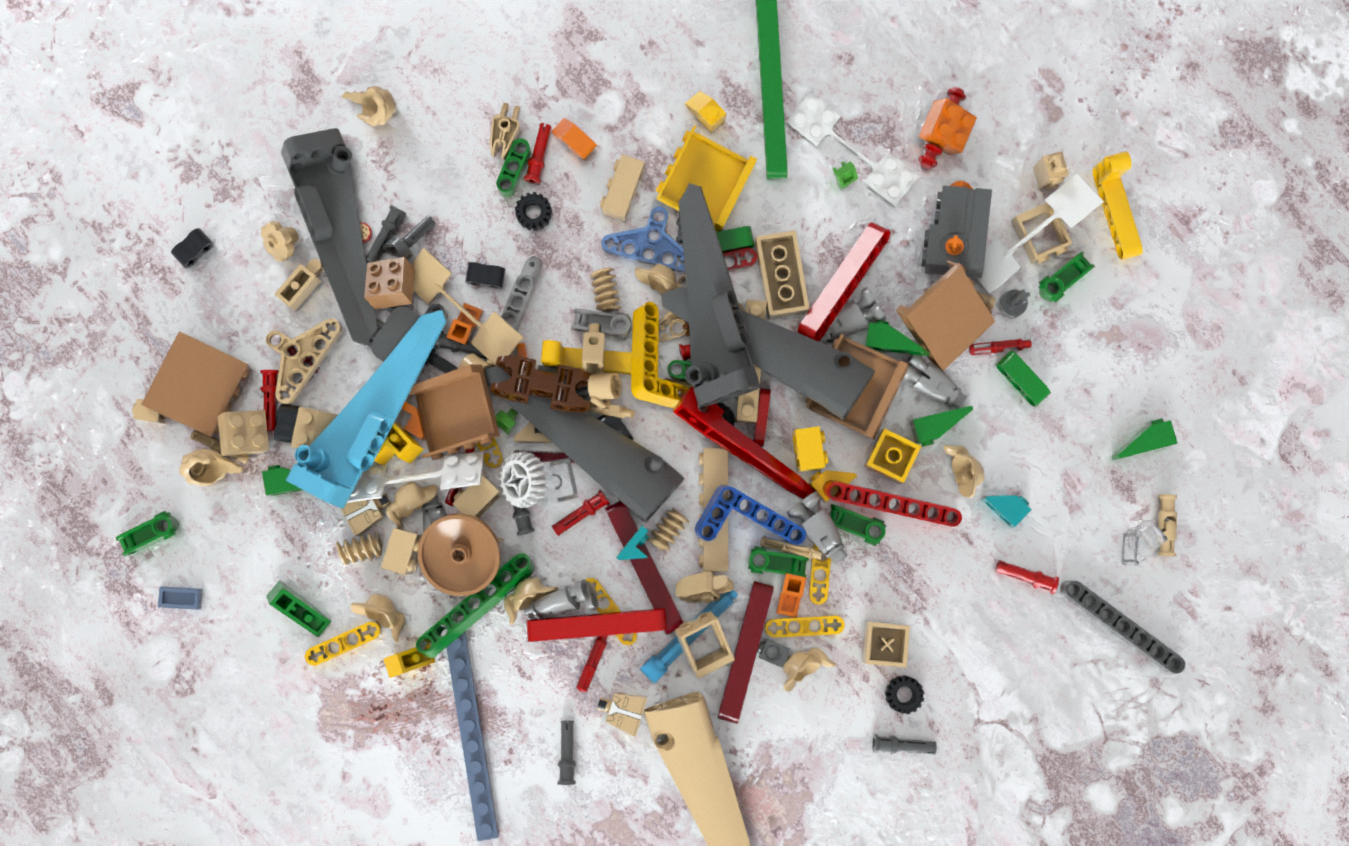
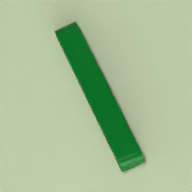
M524 553L515 555L498 570L496 576L487 587L475 594L468 595L421 635L416 642L417 650L428 658H434L510 594L519 582L531 576L535 570L534 562ZM527 562L524 568H520L522 563ZM508 575H511V579L507 582H504L505 578ZM496 588L495 593L489 596L490 590ZM480 602L479 606L473 609V605ZM464 615L463 620L457 623V619ZM447 629L446 635L441 637L442 631ZM431 643V647L425 650L426 645Z

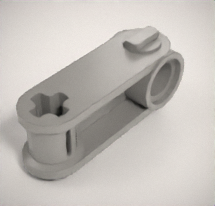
M574 309L575 318L574 325L571 326L572 330L589 332L590 324H600L601 333L620 340L628 338L631 332V317H629V314ZM619 322L626 323V328L622 331H618L615 328Z

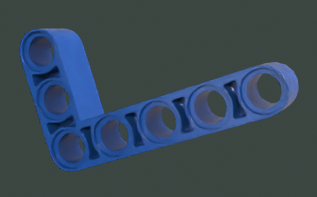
M720 485L716 488L695 526V534L699 538L711 541L715 539L731 509L790 543L801 544L806 538V532L802 527L728 485ZM728 489L730 496L724 500L722 494ZM746 500L747 506L741 510L740 502ZM718 507L720 514L718 517L713 518L712 512ZM763 509L764 516L758 520L757 513ZM780 519L781 525L778 529H775L774 523ZM705 526H709V533L703 536L702 529ZM797 529L798 534L796 538L792 539L791 533Z

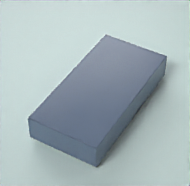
M159 587L158 607L201 609L202 589Z

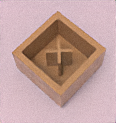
M405 257L367 263L364 298L375 310L412 304L414 267Z

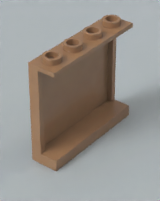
M950 260L947 261L950 270L912 306L907 308L900 305L896 309V312L917 343L930 352L929 356H927L928 359L943 371L995 322L991 315V309L983 302V296L975 290V283L965 274V267L960 263L956 264Z
M179 331L141 405L212 437L213 433L218 434L219 432L217 416L223 412L230 411L232 406L228 403L232 397H237L241 389L238 384L241 379H246L250 369L247 368V363Z
M841 334L839 338L834 340L832 348L849 353L855 359L875 370V373L844 421L809 397L805 401L807 403L806 408L874 440L909 369V365L850 340ZM842 358L839 361L841 367H847L850 364L848 358Z
M470 364L413 385L409 395L416 396L429 453L422 455L423 458L431 457L432 460L444 458L443 454L460 453L459 449L464 448V450L476 447V443L480 442L481 445L493 442L492 438L500 436L482 365Z

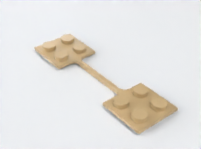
M423 248L411 264L415 269L413 291L428 305H430L438 293H442L479 327V331L471 341V344L497 366V358L500 356H510L523 339V336L495 311L485 323H480L444 289V284L452 275V272Z

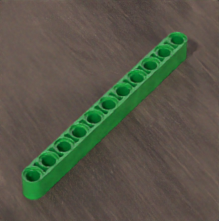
M756 0L767 179L787 178V155L777 0Z

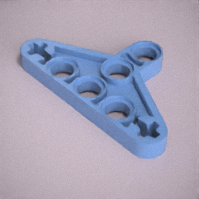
M663 207L652 209L647 227L608 234L602 239V248L608 254L653 266L660 263L671 268L672 271L685 274L684 264L679 263V266L675 267L677 256H681L680 261L684 262L683 247L665 232L668 213ZM661 211L664 213L665 218L662 221H656L653 216L656 212ZM650 231H658L660 237L657 240H651L648 237ZM610 239H612L614 244L619 245L620 240L624 241L621 244V252H618V247L612 246L611 249H608V246L605 243L609 242ZM627 244L635 246L633 254L624 252V247ZM645 250H653L655 253L654 257L646 259L643 256ZM666 254L672 255L674 257L673 263L665 264L662 260L663 256Z

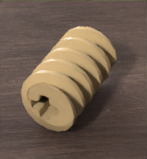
M603 268L590 274L591 279H594L592 286L597 287L593 290V294L598 295L594 298L595 302L599 303L596 305V310L610 312L621 309V306L615 305V303L620 301V298H614V295L619 292L618 290H612L617 285L616 282H611L616 275L609 273L614 268Z
M672 508L674 511H666L669 518H661L664 525L656 524L659 531H651L654 538L649 537L647 539L662 551L663 549H671L668 542H676L672 536H680L677 529H685L682 522L688 524L690 522L674 508Z
M376 531L374 538L371 533H368L367 540H365L363 535H360L359 542H357L355 537H352V544H349L347 539H344V546H341L339 541L336 542L339 558L346 566L350 564V561L354 564L357 563L358 558L360 561H365L366 556L368 559H373L374 554L377 557L382 555V541L378 531Z

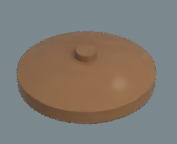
M454 513L437 519L425 530L418 545V562L423 575L433 587L449 595L468 596L483 590L494 579L501 563V548L497 536L484 521L469 514Z

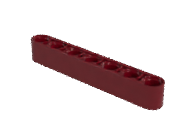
M618 501L606 507L605 510L623 547H625L636 534L638 528L627 506ZM645 543L642 546L638 544L636 547L649 558L630 559L653 608H665L667 630L664 631L668 635L679 628L684 622Z
M757 581L753 582L733 656L735 660L732 661L717 719L735 724L739 722L774 590L772 585Z

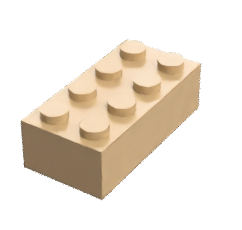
M796 230L756 237L755 248L764 299L767 301L766 311L768 320L808 313L810 308Z

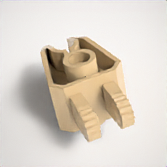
M503 103L500 115L497 114L492 118L490 149L493 158H495L498 148L503 146L501 158L506 160L512 143L518 139L522 131L518 122L520 106H515L512 118L506 117L509 104Z
M704 571L684 577L677 582L676 596L680 597V600L689 603H710L718 601L720 594L732 591L734 583L725 575L715 576L713 572Z

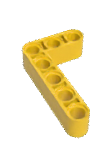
M1127 151L1104 157L1092 171L1098 195L1104 201L1102 207L1120 260L1142 255L1143 252L1141 240L1121 180V176L1132 165L1131 157Z
M648 301L633 311L631 392L637 399L675 408L688 388L684 385L658 378L659 309L655 303Z
M543 340L541 363L543 366L558 367V365H564L583 370V349L563 347L559 341ZM605 350L604 373L616 372L618 374L631 375L632 352Z

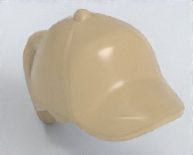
M655 264L651 269L635 268L636 278L640 282L650 285L653 290H657L660 294L683 287L676 282L675 273L671 268L663 264Z
M944 445L945 452L953 456L952 470L956 477L955 481L958 483L960 494L967 498L973 497L976 486L980 485L985 477L981 463L970 456L968 450L963 446Z
M409 482L401 486L395 493L394 501L386 507L387 516L400 529L402 517L410 516L414 510L421 508L422 504L433 500L437 495V486L420 487L415 482Z
M537 577L524 578L516 586L515 592L504 598V608L510 619L509 624L512 625L516 621L517 611L524 610L525 607L530 606L531 602L558 590V587H545Z
M373 594L366 603H351V610L354 613L366 615L368 619L377 621L382 627L390 628L393 639L398 642L399 634L405 624V616L395 610V606L385 595Z
M812 648L807 653L795 652L787 657L788 659L783 666V671L788 677L783 689L788 692L791 691L797 682H801L805 676L814 673L821 665L830 668L835 667L836 664L818 648Z

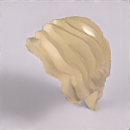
M378 86L368 87L366 92L361 91L358 93L354 91L351 93L346 91L342 95V98H348L352 102L362 105V114H357V117L373 127L384 125L396 111V103L392 94L387 89L385 90Z
M203 448L183 456L180 475L185 477L188 484L210 486L223 479L226 473L240 474L244 468L221 456L217 451Z

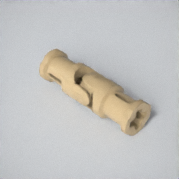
M1159 494L1158 539H1160V552L1157 553V556H1177V553L1174 552L1175 540L1177 539V512H1175V499H1177V495Z

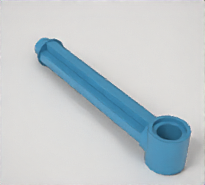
M734 590L720 594L718 601L710 602L693 620L697 619L702 613L712 612L718 618L732 603L734 604L733 600L738 594ZM709 626L686 637L685 639L688 643V646H690ZM677 636L640 668L653 684L668 671V667L683 653Z

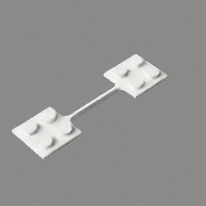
M810 92L786 123L815 146H818L827 135H831L872 167L873 171L864 183L893 206H896L919 178V175L889 152L881 162H871L833 132V126L841 118V115Z
M1078 173L1045 199L1054 210V214L1009 250L1005 249L997 239L986 247L982 278L976 279L989 294L1022 268L1013 258L1014 251L1051 221L1061 218L1072 228L1104 202Z
M484 451L445 456L443 468L440 471L411 476L386 478L387 465L370 467L368 470L363 471L347 503L382 498L386 484L442 477L441 490L480 485Z

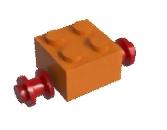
M958 87L948 89L947 95L949 99L944 98L933 101L918 137L930 143L924 144L923 149L926 152L918 158L920 165L924 168L931 169L932 167H937L936 156H941L943 152L947 155L962 153L977 117L959 105L960 101H965L966 95Z

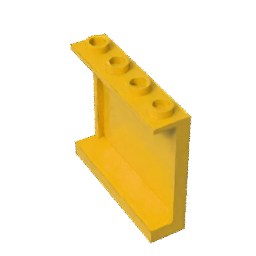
M693 126L691 132L687 130L682 139L685 142L683 147H678L673 156L676 159L675 163L668 165L664 173L667 175L665 182L660 181L656 192L659 193L656 199L679 211L678 202L685 193L689 183L701 186L716 231H721L757 159L751 155L749 159H746L695 132L696 126Z

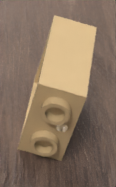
M1048 203L1019 214L1011 220L1020 241L1028 235L1023 225L1024 223L1045 214L1047 218L1054 214V210ZM1056 218L1050 222L1060 245L1037 254L1030 239L1023 244L1031 263L1036 261L1039 264L1049 260V256L1054 253L1057 256L1067 252V248L1073 244L1061 218Z
M712 612L702 613L697 619L685 622L674 630L689 666L698 679L735 660L718 618ZM711 625L721 649L695 661L685 638Z

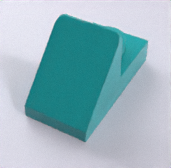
M641 526L616 558L618 560L649 558L636 547L638 544L642 546L649 538L647 535L649 531L644 526Z

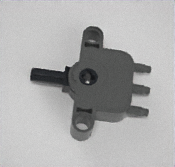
M438 303L430 305L425 314H429L436 310H443L446 320L448 319L447 310ZM388 307L385 309L391 314L384 323L376 319L377 327L380 331L375 339H370L366 345L371 348L373 354L378 359L384 362L419 319L420 315L407 307ZM434 347L425 362V365L428 367L431 364L444 373L458 369L457 366L437 354L438 351Z

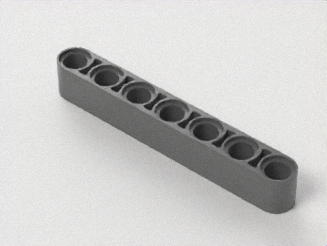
M1067 580L1062 583L1060 592L1066 599L1154 664L1169 673L1179 674L1184 671L1185 661L1180 655L1078 581ZM1071 584L1076 588L1073 595H1070L1068 591ZM1087 597H1091L1092 599V605L1090 607H1087L1085 604V600ZM1104 609H1107L1109 612V617L1106 620L1102 617ZM1122 621L1126 625L1123 632L1119 630V624ZM1138 634L1142 635V642L1140 644L1136 643V636ZM1155 646L1159 648L1157 656L1153 655V648ZM1174 658L1176 666L1171 669L1170 661Z

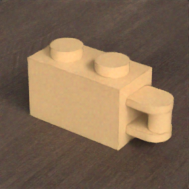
M1062 151L1043 156L1033 167L1039 190L1045 188L1047 191L1056 189L1069 175Z
M312 259L305 267L300 264L274 295L296 311L321 283L318 276L324 270L322 263L318 259Z

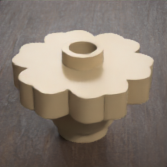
M274 220L262 226L261 236L264 239L263 245L268 254L273 255L274 259L280 262L293 256V245L299 239L298 233L293 227L282 228L281 223Z

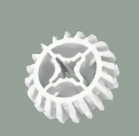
M528 452L513 453L505 458V462L501 463L502 469L499 470L501 477L498 479L501 480L500 487L503 488L502 495L506 496V501H510L511 505L520 508L532 507L541 502V498L545 496L543 491L547 490L545 483L548 480L545 479L547 472L543 471L544 465L540 464V458H536L534 454Z

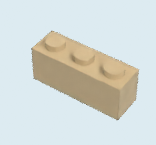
M623 154L620 160L616 159L613 171L616 172L613 178H609L606 188L609 191L607 196L602 197L600 203L603 215L623 222L626 221L645 168V162Z

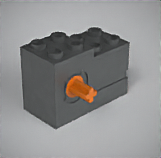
M955 181L950 186L943 185L942 192H938L936 209L940 210V212L936 211L934 224H930V229L925 230L924 247L927 250H923L921 266L925 267V273L944 275L950 270L947 261L950 260L956 264H962L966 269L965 274L967 277L982 278L992 189H973L965 181Z

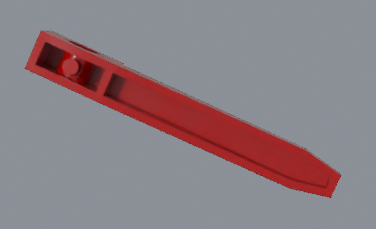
M693 387L682 395L673 413L701 434L792 494L805 499L815 492L802 477L723 419L721 416L724 410L717 404L699 407Z

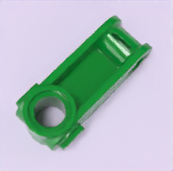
M1081 251L1051 277L1047 275L1039 282L1040 296L1044 300L1056 303L1064 296L1063 292L1093 269L1095 265L1090 264L1084 257V252ZM1048 285H1052L1055 288V293H1051L1048 290Z
M831 504L830 516L837 529L865 539L864 542L873 546L880 544L881 539L884 538L886 533L885 528L887 525L884 524L885 521L875 517L871 519ZM872 526L878 527L880 531L877 537H872L869 533V529Z
M166 511L155 515V518L118 535L116 541H119L122 546L123 556L132 555L163 539L167 540L177 535L176 533L179 529L178 520L171 516L170 512L166 513ZM165 520L168 522V528L166 530H164L162 527L163 522Z
M754 546V549H751L748 556V569H751L752 573L763 574V571L807 577L805 569L806 562L809 559L804 556L766 551L764 547ZM757 554L762 555L764 558V562L760 566H756L753 562V558Z

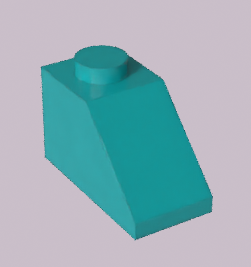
M985 496L981 499L1010 528L1016 527L1032 510L1028 506L1029 502L1022 496Z

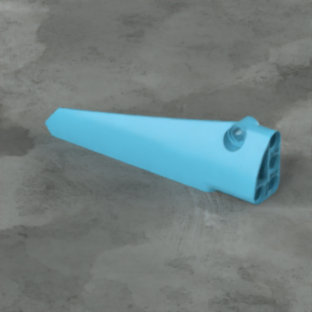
M443 310L421 315L371 378L310 446L301 445L295 451L297 464L294 463L286 481L329 504L344 509L363 471L368 470L372 466L447 322Z

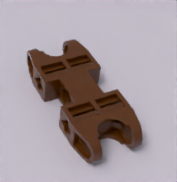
M500 356L497 358L496 365L508 372L511 378L501 381V383L494 382L491 384L490 391L495 395L528 404L529 395L552 399L550 409L565 412H587L590 410L591 404L586 400H582L583 397H580L575 391L577 388L588 386L590 373L578 368L558 365L556 374L536 370L535 359L520 356Z

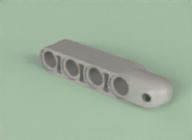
M531 256L525 261L521 274L513 285L501 315L505 321L509 317L516 319L512 327L517 332L542 269V260L535 256ZM525 280L531 282L527 289L520 287L521 283ZM522 299V306L514 307V300Z

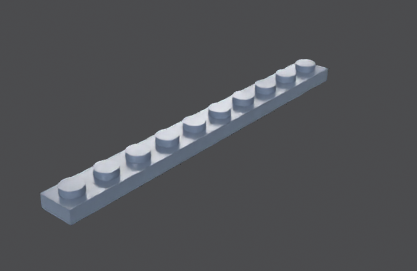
M465 631L446 648L477 841L498 838L499 833Z

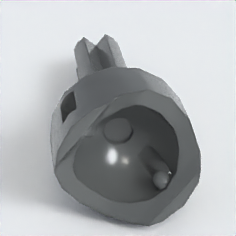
M427 215L402 240L393 236L382 246L386 254H391L398 258L405 257L409 260L413 256L410 247L429 231L436 222L431 216Z
M1025 289L1005 292L999 299L1001 313L1009 319L1023 314L1028 306L1027 298L1030 296V292L1026 293Z

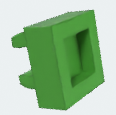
M851 161L848 163L842 162V167L838 170L835 167L833 168L837 185L841 189L858 179L855 165Z
M513 408L507 413L500 410L495 415L497 426L509 435L515 428L516 422L514 420L518 413Z

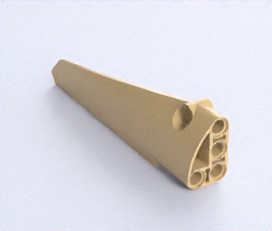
M692 692L646 708L644 714L651 739L707 845L751 846L721 744L715 735L704 696L700 692ZM666 734L663 741L659 742L656 740L658 735Z

